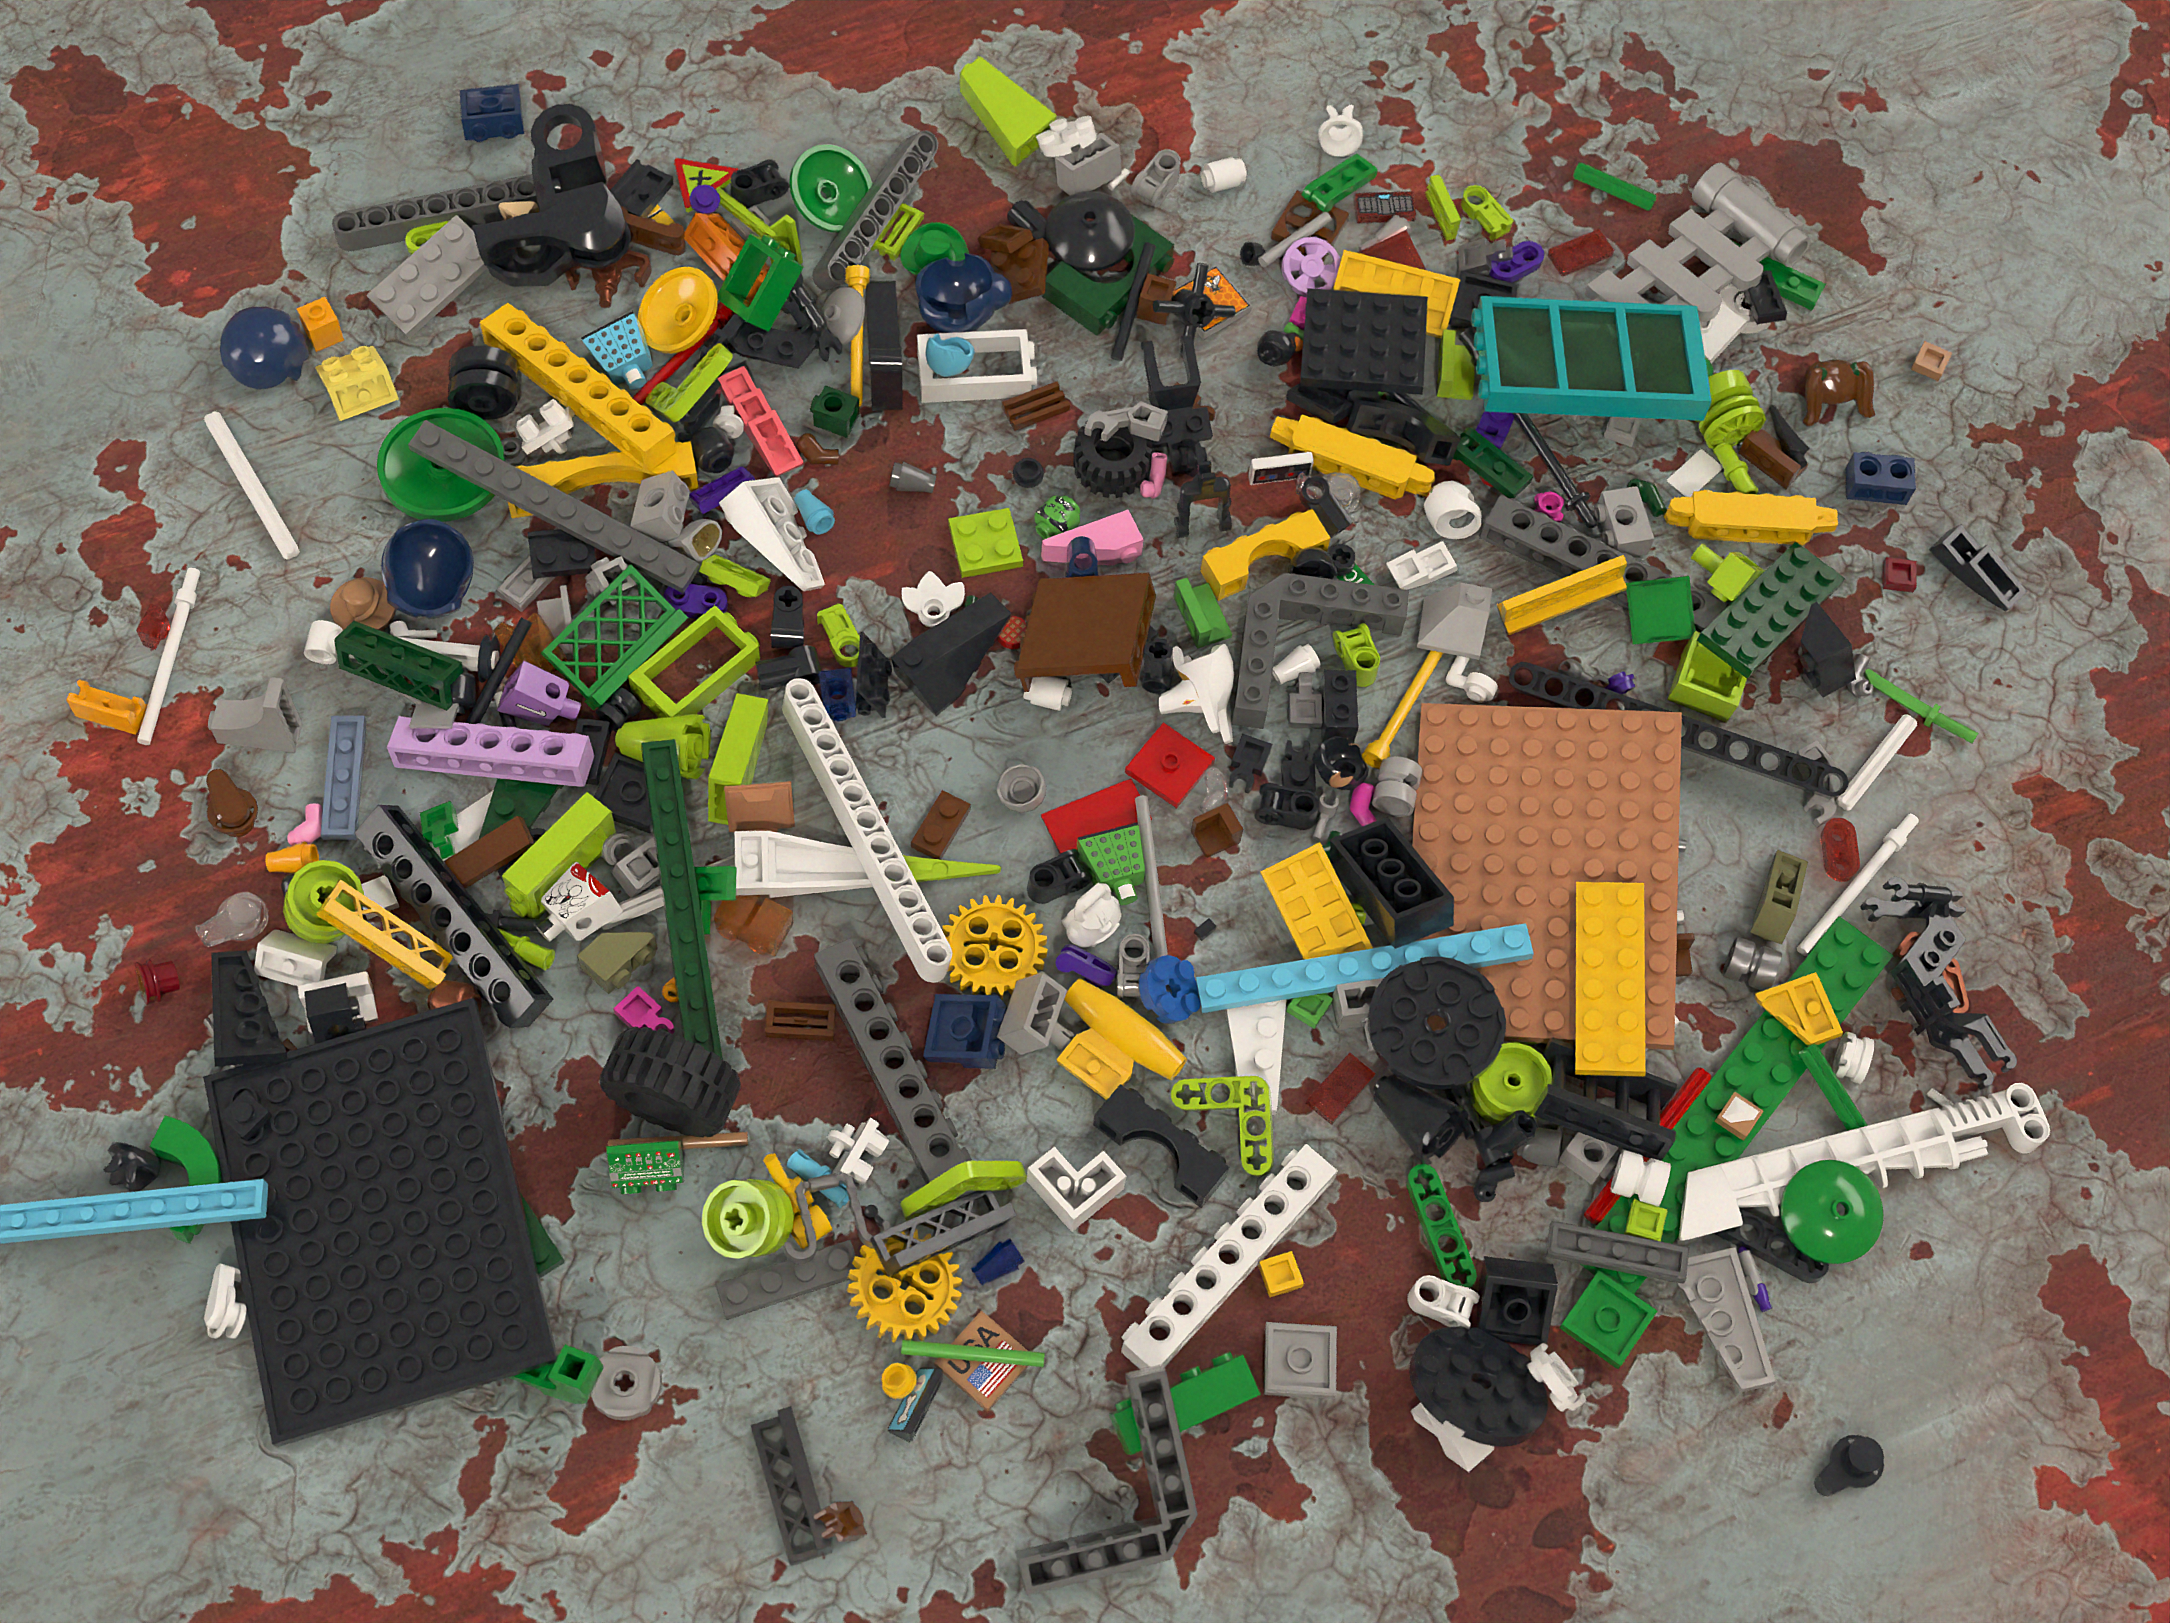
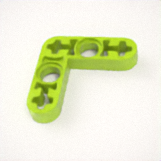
M721 343L715 345L677 389L665 382H661L649 393L645 401L646 404L672 422L679 421L728 366L733 354Z
M1259 1076L1195 1078L1179 1080L1174 1084L1171 1090L1172 1102L1184 1111L1239 1109L1241 1162L1243 1168L1249 1174L1258 1177L1264 1176L1271 1171L1274 1164L1272 1100L1270 1086L1264 1079ZM1256 1082L1259 1088L1264 1089V1094L1258 1095L1257 1100L1259 1107L1265 1106V1112L1258 1110L1246 1112V1106L1253 1107L1252 1097L1246 1095V1090L1252 1089V1083ZM1206 1084L1204 1094L1207 1104H1202L1203 1098L1193 1097L1190 1098V1104L1186 1105L1185 1101L1178 1097L1179 1093L1184 1092L1185 1086H1189L1192 1092H1203L1201 1085ZM1218 1084H1225L1230 1089V1097L1224 1103H1216L1212 1099V1090ZM1256 1116L1263 1118L1266 1124L1264 1132L1258 1136L1250 1135L1247 1131L1248 1121ZM1248 1140L1253 1142L1267 1140L1266 1147L1259 1145L1260 1155L1267 1158L1266 1163L1261 1164L1260 1170H1256L1255 1166L1248 1162L1249 1158L1255 1156V1146L1247 1147Z
M967 1161L952 1167L900 1202V1206L905 1220L909 1221L948 1204L966 1191H1003L1015 1188L1027 1181V1175L1021 1161Z

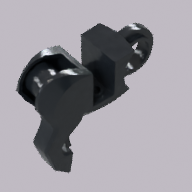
M557 104L547 108L535 119L531 128V142L535 149L534 158L531 160L532 178L540 212L522 214L504 221L472 225L478 252L484 265L488 268L491 276L511 287L549 286L574 266L604 269L618 262L628 252L632 241L623 210L605 185L607 183L605 162L597 138V128L591 115L581 106L572 104ZM570 123L582 129V136L579 142L569 149L559 150L547 144L550 132L561 124ZM541 245L535 257L526 259L517 256L514 249L516 247Z

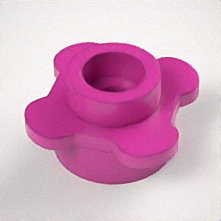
M1554 492L1538 493L1535 496L1536 509L1534 511L1542 512L1557 522L1563 520L1564 515L1561 509L1565 501L1561 496Z

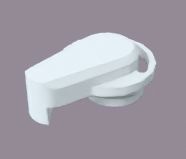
M221 1263L218 1264L214 1272L204 1320L208 1326V1336L216 1339L220 1337L226 1328V1336L234 1339L239 1334L244 1323L246 1305L235 1302L236 1292L233 1286L234 1281H241L240 1270Z

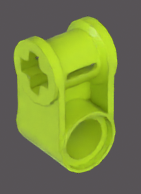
M1362 623L1357 628L1345 632L1340 630L1334 631L1333 644L1345 669L1356 670L1357 686L1367 687L1372 685L1376 680L1381 659L1367 625ZM1359 665H1365L1369 668H1362Z

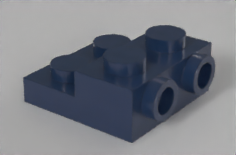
M519 84L460 90L461 122L465 141L483 142L488 138L495 137L512 139L517 135L524 134Z
M935 994L923 1057L928 1062L960 1063L964 1068L996 1069L997 1059L1001 1060L1005 1055V1043L997 1038L1005 1016L1007 1005L998 995Z

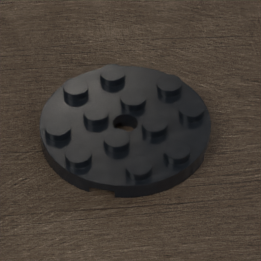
M1422 957L1418 961L1396 967L1378 985L1369 1008L1368 1032L1377 1056L1392 1073L1418 1087L1436 1090L1451 1089L1474 1081L1484 1074L1496 1060L1505 1037V1011L1494 992L1495 988L1479 971L1451 958ZM1435 1015L1440 1016L1445 1020L1446 1026L1441 1030L1433 1031L1427 1019Z
M1446 1327L1427 1334L1420 1341L1411 1358L1409 1365L1410 1380L1414 1392L1422 1405L1442 1425L1447 1421L1464 1431L1462 1437L1484 1445L1501 1447L1521 1444L1535 1435L1547 1414V1391L1543 1381L1538 1382L1529 1371L1527 1364L1531 1360L1504 1341L1487 1334L1480 1328Z

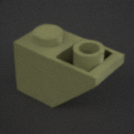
M651 932L601 933L577 957L580 968L604 991L610 994L615 988H622L630 980L631 973L640 965L645 966L654 958L657 944L655 936Z

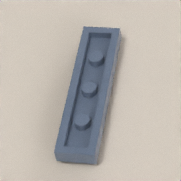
M331 716L320 834L323 840H357L355 831L358 829L367 722L365 716Z

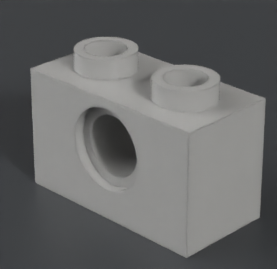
M673 470L641 480L630 525L631 528L659 543L680 536L690 490Z
M1638 487L1602 491L1597 504L1594 506V516L1597 522L1601 523L1603 529L1602 541L1607 546L1619 552L1628 553L1632 557L1647 555L1654 541V536Z

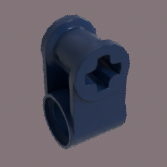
M1076 537L1068 544L1065 578L1098 576L1095 544L1088 537ZM1083 553L1089 555V556H1087L1086 558H1083V559H1080V558H1077V557H1076V556H1078L1079 554H1083Z

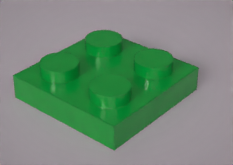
M1598 1270L1559 1328L1616 1369H1619L1657 1313V1310Z

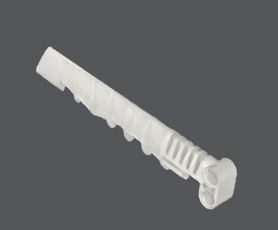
M2015 1083L2007 1090L1989 1094L1988 1099L1980 1096L1977 1097L1976 1102L1973 1099L1966 1100L1965 1105L1962 1102L1955 1103L1954 1107L1945 1105L1942 1111L1939 1108H1934L1687 1173L1679 1239L1684 1241L1743 1225L1739 1207L1768 1206L1774 1217L1779 1216L1778 1206H1781L1782 1195L1788 1181L1798 1170L1813 1162L1839 1160L1849 1163L1866 1175L1871 1173L1879 1187L1885 1188L1888 1186L1885 1169H1909L1911 1174L1919 1179L1923 1178V1168L1947 1167L1953 1170L1959 1168L1960 1162L1988 1155L1986 1150L1987 1142L1982 1140L1981 1136L1955 1143L1956 1139L2003 1127L2012 1148L2024 1154L2034 1151L2049 1137L2050 1127L2033 1089L2027 1084ZM2011 1098L2015 1099L2019 1103L2020 1107L2014 1105L2011 1101ZM2024 1129L2030 1131L2033 1135V1138H2030L2025 1133Z

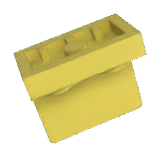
M374 346L357 347L351 351V354L340 358L330 357L325 359L321 365L315 367L328 391L340 421L399 400L387 366Z

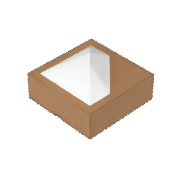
M1734 1092L1715 1122L1744 1141L1763 1113V1110Z

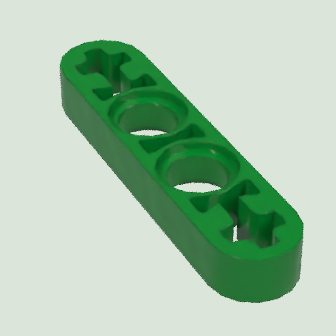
M1418 1164L1410 1170L1406 1179V1187L1441 1278L1454 1285L1471 1289L1476 1281V1269L1439 1175L1430 1165ZM1418 1174H1421L1423 1179H1430L1427 1185L1429 1197L1423 1201L1420 1199L1424 1198L1426 1194L1422 1184H1415ZM1434 1204L1441 1207L1444 1211V1218L1440 1221L1429 1219L1425 1212L1427 1206ZM1443 1236L1451 1237L1456 1242V1250L1452 1253L1443 1252L1438 1246V1239ZM1459 1256L1462 1259L1458 1260L1457 1268L1460 1274L1466 1273L1468 1275L1464 1284H1461L1459 1280L1452 1279L1456 1272L1453 1260Z

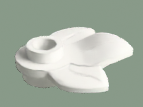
M931 571L927 572L921 579L918 589L902 588L903 604L908 610L917 613L919 620L928 627H934L949 618L950 612L962 605L965 596L962 582L953 583L945 587L942 581ZM935 611L938 612L939 615L932 616L929 615V613Z

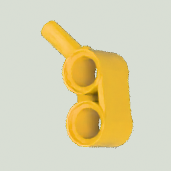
M769 1154L763 1161L774 1183L782 1187L790 1198L794 1212L791 1235L803 1250L808 1246L800 1216L801 1212L796 1200L797 1196L794 1193L802 1180L798 1176L793 1179L788 1178L776 1154ZM806 1191L804 1195L806 1196L808 1211L810 1212L812 1227L814 1228L817 1241L833 1229L822 1209L817 1204L812 1206L813 1198L810 1192Z

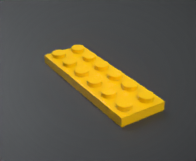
M1576 882L1575 1075L1645 1076L1644 883Z

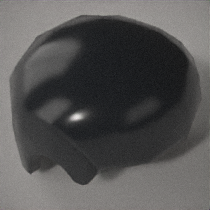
M1307 547L1301 549L1291 559L1288 573L1333 579L1334 576H1337V569L1330 553L1321 548Z

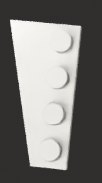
M1286 1000L1225 1009L1226 1021H1228L1231 1051L1233 1052L1235 1062L1236 1076H1259L1264 1079L1271 1089L1272 1115H1276ZM1256 1082L1252 1083V1089L1246 1090V1095L1251 1096L1253 1099V1107L1246 1106V1112L1252 1110L1265 1112V1106L1259 1107L1257 1100L1258 1095L1264 1094V1089L1259 1088Z

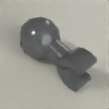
M1574 659L1562 661L1558 668V673L1587 683L1601 682L1603 685H1606L1608 682L1605 676L1596 675L1593 677L1585 673L1581 664ZM1561 665H1566L1568 671L1561 670ZM1587 691L1588 694L1593 698L1591 692Z

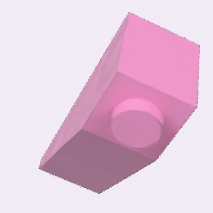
M1125 510L1042 540L1041 549L1043 561L1067 563L1068 544L1072 539L1084 536L1091 539L1095 544L1098 565L1114 566L1122 562H1133L1141 556L1144 539L1129 510ZM1083 553V554H1079V555L1076 556V557H1077V558H1080V559H1083V558H1086V557L1089 556V555Z

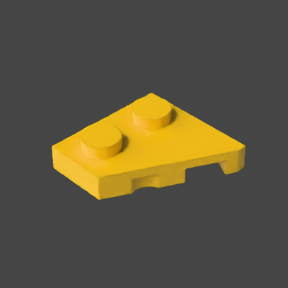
M1816 972L1755 993L1756 1002L1807 1045H1818L1841 1037L1843 1034Z

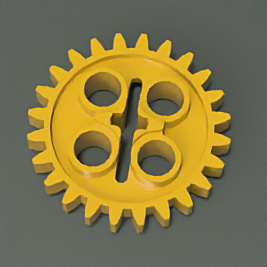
M984 895L983 904L978 905L972 898L970 899L969 910L959 905L958 913L960 917L950 914V925H943L942 931L952 949V958L947 971H952L950 982L953 983L961 980L960 991L963 992L970 986L972 988V995H978L980 991L984 992L985 995L997 993L1001 1000H1003L1004 991H1009L1012 995L1018 980L1038 974L1036 970L1044 969L1045 962L1042 959L1047 958V949L1043 946L1047 945V936L1040 935L1043 932V924L1033 925L1036 921V914L1032 913L1025 916L1026 905L1023 904L1018 909H1015L1013 898L1006 905L1002 904L1000 895H997L995 903H990L987 895ZM974 927H983L986 932L977 935L970 930ZM1008 930H1014L1020 935L1016 938H1008L1003 933ZM990 945H997L996 951L989 950ZM971 957H977L983 962L973 966L967 963V960ZM1004 961H1012L1016 966L1012 969H1005L1000 964Z
M915 1229L913 1238L923 1242L927 1239H930L931 1234L928 1233L924 1237V1239L921 1240L918 1239V1230ZM889 1238L885 1246L892 1257L903 1250L904 1243L894 1238ZM866 1245L861 1247L860 1253L863 1258L854 1257L852 1264L857 1269L850 1270L848 1278L856 1282L848 1285L847 1292L857 1294L851 1299L849 1304L850 1306H861L856 1318L861 1319L866 1316L869 1318L866 1326L867 1330L877 1325L880 1327L878 1337L881 1338L886 1331L891 1332V1340L894 1343L899 1334H904L905 1340L911 1341L913 1333H916L918 1338L923 1341L926 1337V1329L936 1335L939 1331L937 1322L945 1326L949 1323L950 1318L947 1313L955 1314L958 1308L952 1301H959L962 1296L961 1292L953 1289L961 1285L962 1278L952 1277L959 1269V1264H948L953 1255L952 1252L937 1255L888 1277L875 1249H871ZM880 1270L884 1275L879 1276L876 1271ZM920 1273H932L937 1282L934 1284L923 1282L920 1278ZM903 1280L910 1283L906 1290L900 1288ZM884 1287L890 1293V1297L880 1299L874 1295L872 1289ZM925 1295H931L933 1300H928ZM914 1302L920 1306L922 1313L917 1315L910 1314L906 1311L904 1304Z

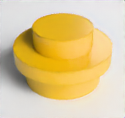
M894 1363L888 1366L882 1374V1388L893 1399H900L910 1394L917 1382L915 1371L906 1364Z

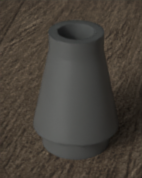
M904 461L902 464L894 462L889 486L896 488V491L932 493L936 475L929 474Z

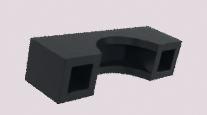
M1120 1084L1095 1113L1093 1126L1119 1146L1137 1139L1152 1140L1164 1146L1172 1155L1177 1168L1174 1188L1200 1208L1205 1205L1227 1177L1229 1166L1226 1165V1160L1218 1152L1206 1150L1199 1144L1198 1138L1192 1132L1186 1129L1180 1130L1172 1124V1119L1167 1113L1158 1108L1156 1110L1145 1103L1144 1097L1133 1088L1127 1089Z

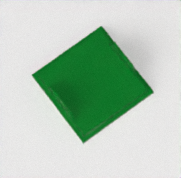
M1690 576L1626 582L1633 645L1684 640L1692 637L1696 629Z

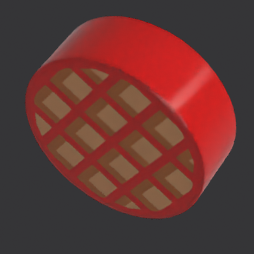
M1012 616L998 637L999 643L1008 649L1020 648L1021 638L1025 637L1027 630L1026 622L1020 617Z

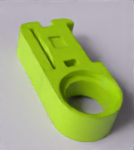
M1472 185L1465 189L1461 207L1472 220L1476 219L1490 234V240H1496L1510 231L1513 219L1484 187ZM1477 196L1482 199L1483 203L1475 205L1470 203L1467 198Z
M837 604L817 613V623H822L830 639V649L837 662L844 667L857 666L860 637L844 606ZM846 645H853L858 649V653L853 657H845L841 654L840 650Z

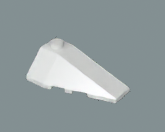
M779 477L745 481L719 502L724 511L725 518L732 524L734 529L802 591L819 589L825 585L814 554L805 547L803 541L807 536L805 529L801 526L798 527L794 515L798 513L796 505Z

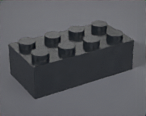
M1388 817L1330 839V863L1336 875L1394 949L1454 926V896Z

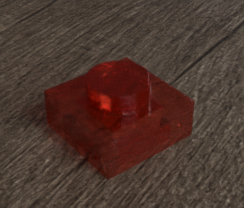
M150 604L136 629L145 647L156 650L159 642L168 635L170 622L163 608Z

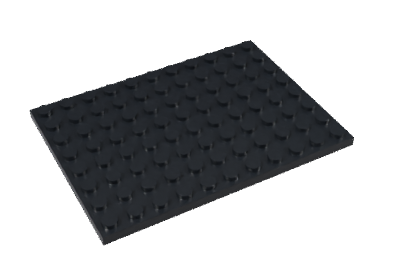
M474 998L287 1052L286 1062L245 1064L203 1077L223 1183L264 1179L268 1183L266 1218L230 1222L272 1445L275 1447L283 1446L556 1362L558 1358L478 1005ZM244 1090L273 1115L248 1141L220 1116Z

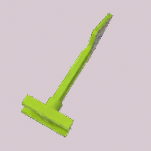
M681 158L674 159L686 212L694 210L690 205L692 190L699 185H709L717 190L720 196L719 204L760 237L766 234L780 243L779 246L796 254L795 261L799 264L803 263L794 219L785 215L769 227L723 190V188L730 184L732 174L740 169Z

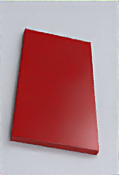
M1130 778L1041 814V818L1057 850L1061 854L1067 850L1076 849L1078 837L1138 822L1135 798L1140 796Z

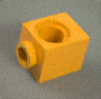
M326 297L297 308L303 330L315 352L344 341L339 321Z

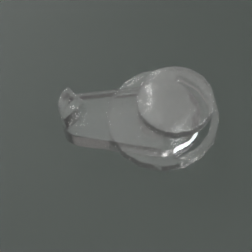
M1303 472L1297 478L1295 492L1298 496L1305 480L1312 477L1304 475ZM1333 472L1322 477L1328 482L1330 491L1346 513L1356 508L1360 501L1361 490L1358 481L1352 475ZM1311 486L1306 489L1310 498L1319 499L1322 497V491L1318 487ZM1357 496L1355 503L1351 505L1349 508H1347L1350 505L1351 501L1355 499Z
M250 892L231 895L223 901L215 916L201 925H196V933L205 946H214L229 940L245 941L254 938L267 925L269 916L267 906L260 897ZM262 907H263V910H264V918H263V922H262L261 925H260V921H261V915H260V914H261V909H262Z

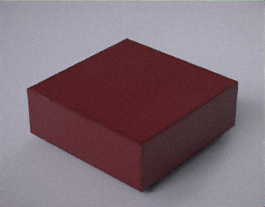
M1886 557L1883 561V589L1914 593L1917 588L1916 561Z

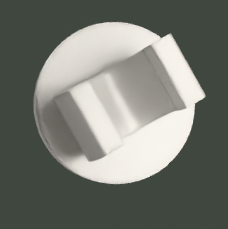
M734 405L722 406L721 414L717 415L713 420L712 427L720 428L728 439L739 437L744 429L742 419L734 414Z

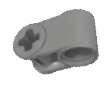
M1170 149L1159 151L1146 168L1137 175L1131 186V193L1134 195L1139 194L1151 201L1152 206L1159 207L1167 194L1179 181V155Z
M1129 934L1122 939L1117 958L1116 997L1119 1000H1122L1123 997H1140L1139 978L1141 973L1146 971L1148 966L1146 964L1150 961V947L1146 938L1139 934ZM1132 948L1137 949L1142 956L1130 958L1125 951Z

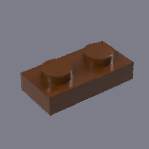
M942 790L912 839L911 848L933 859L941 860L969 814L971 804Z

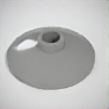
M842 287L834 291L827 298L821 309V313L827 321V329L833 337L840 341L842 346L848 344L857 335L865 315L863 297L857 290L850 287Z

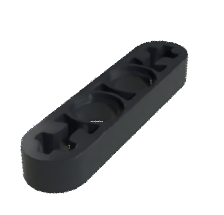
M1741 1208L1739 1210L1743 1224L1752 1225L1756 1229V1240L1749 1241L1744 1239L1740 1234V1226L1733 1227L1732 1231L1726 1229L1713 1233L1739 1248L1741 1246L1747 1248L1752 1255L1806 1283L1820 1281L1829 1269V1264L1814 1260L1816 1262V1270L1813 1273L1807 1271L1808 1264L1806 1263L1811 1258L1795 1247L1786 1232ZM1781 1241L1786 1244L1789 1250L1788 1256L1783 1258L1776 1256L1771 1249L1772 1242ZM1797 1251H1799L1801 1253L1797 1258L1799 1260L1795 1264H1792L1790 1261L1795 1257Z

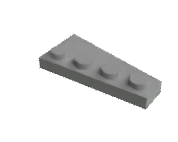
M1736 1247L1689 1257L1686 1281L1684 1284L1677 1283L1738 1390L1744 1392L1775 1385L1776 1380Z

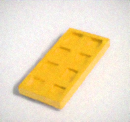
M1344 250L1333 290L1428 297L1426 335L1441 338L1443 330H1447L1460 279Z
M1320 842L1260 872L1303 960L1373 948Z

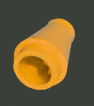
M305 841L266 854V866L269 872H297L306 864L319 861L316 845L308 844Z

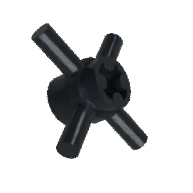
M1197 263L1192 290L1182 289L1174 295L1172 301L1155 300L1153 303L1154 312L1173 313L1185 324L1183 336L1191 335L1193 343L1197 327H1205L1213 320L1214 316L1233 318L1236 313L1234 306L1216 305L1204 293L1209 265L1205 263ZM1183 344L1181 345V350H1180V353H1182V354H1183Z

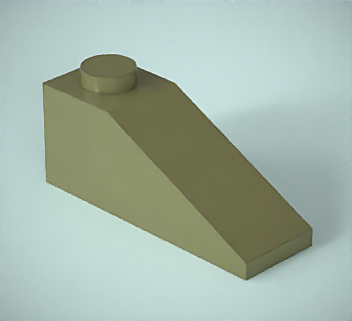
M1780 850L1776 851L1754 915L1751 933L1758 935L1764 940L1774 941L1782 945L1797 914L1808 861Z

